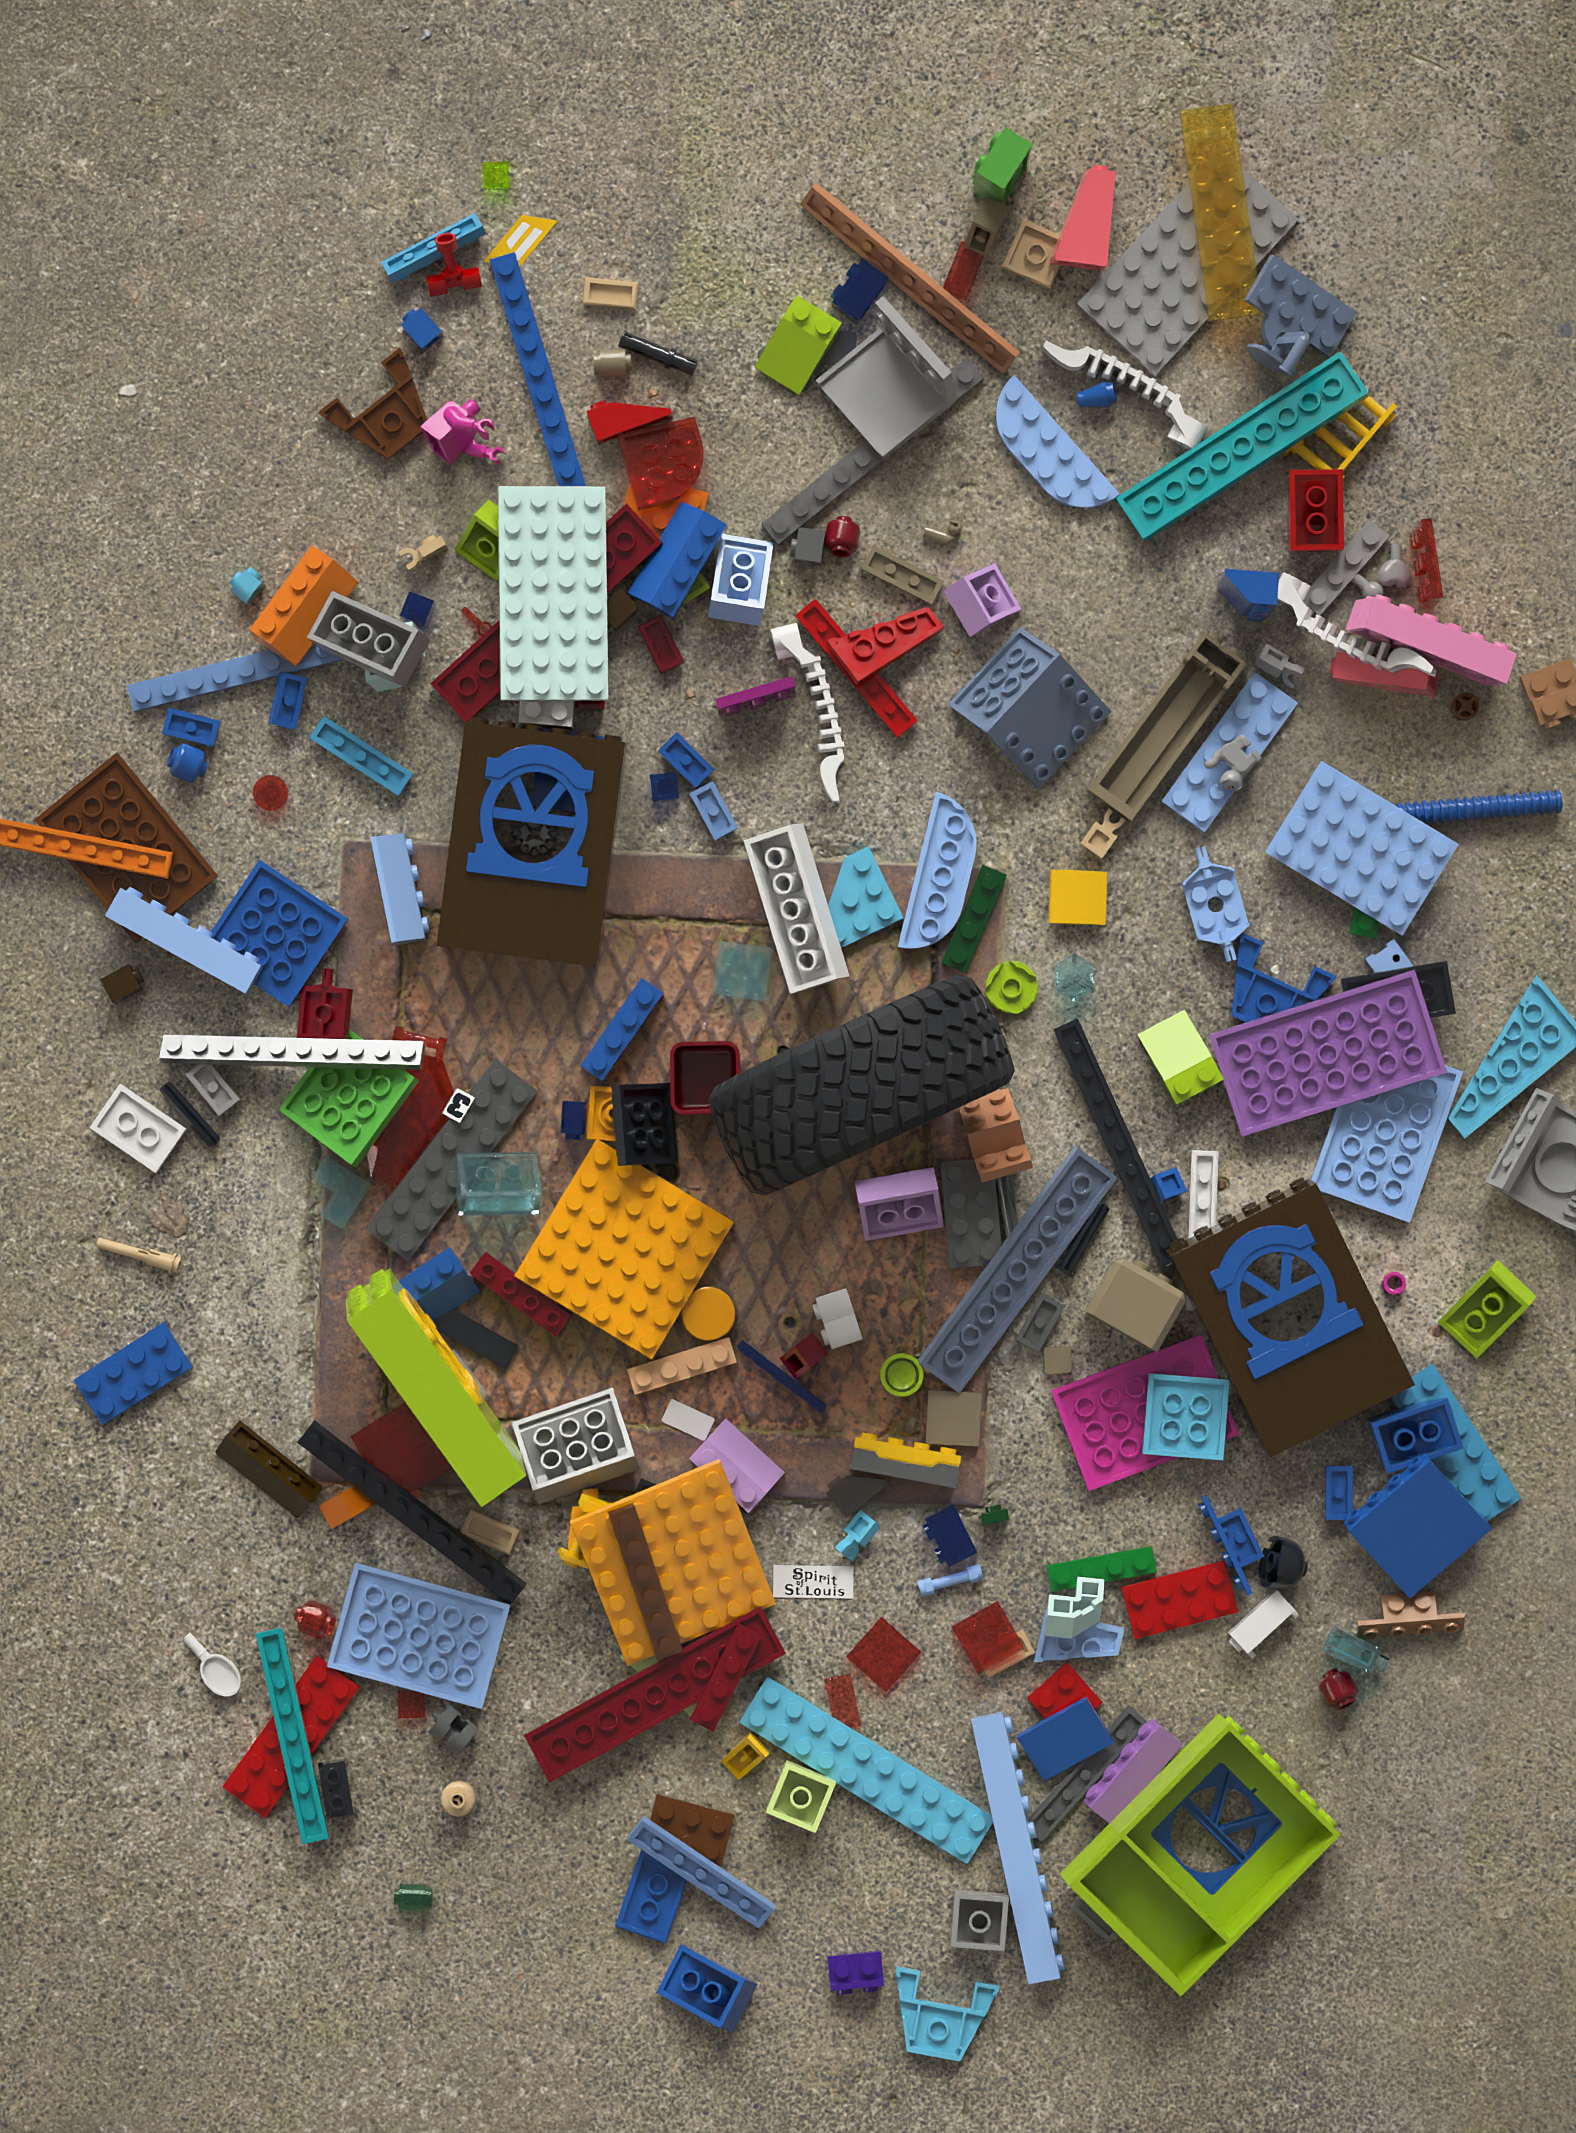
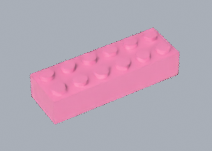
M1376 595L1375 597L1366 596L1365 599L1355 600L1346 631L1382 644V642L1389 643L1392 649L1408 648L1422 656L1432 665L1485 686L1507 684L1517 653L1509 650L1508 645L1500 642L1489 643L1485 641L1486 637L1481 634L1471 632L1469 635L1462 632V627L1456 624L1447 623V625L1438 622L1439 618L1426 613L1423 616L1414 613L1415 609L1404 604L1396 606L1390 603V598L1382 595Z

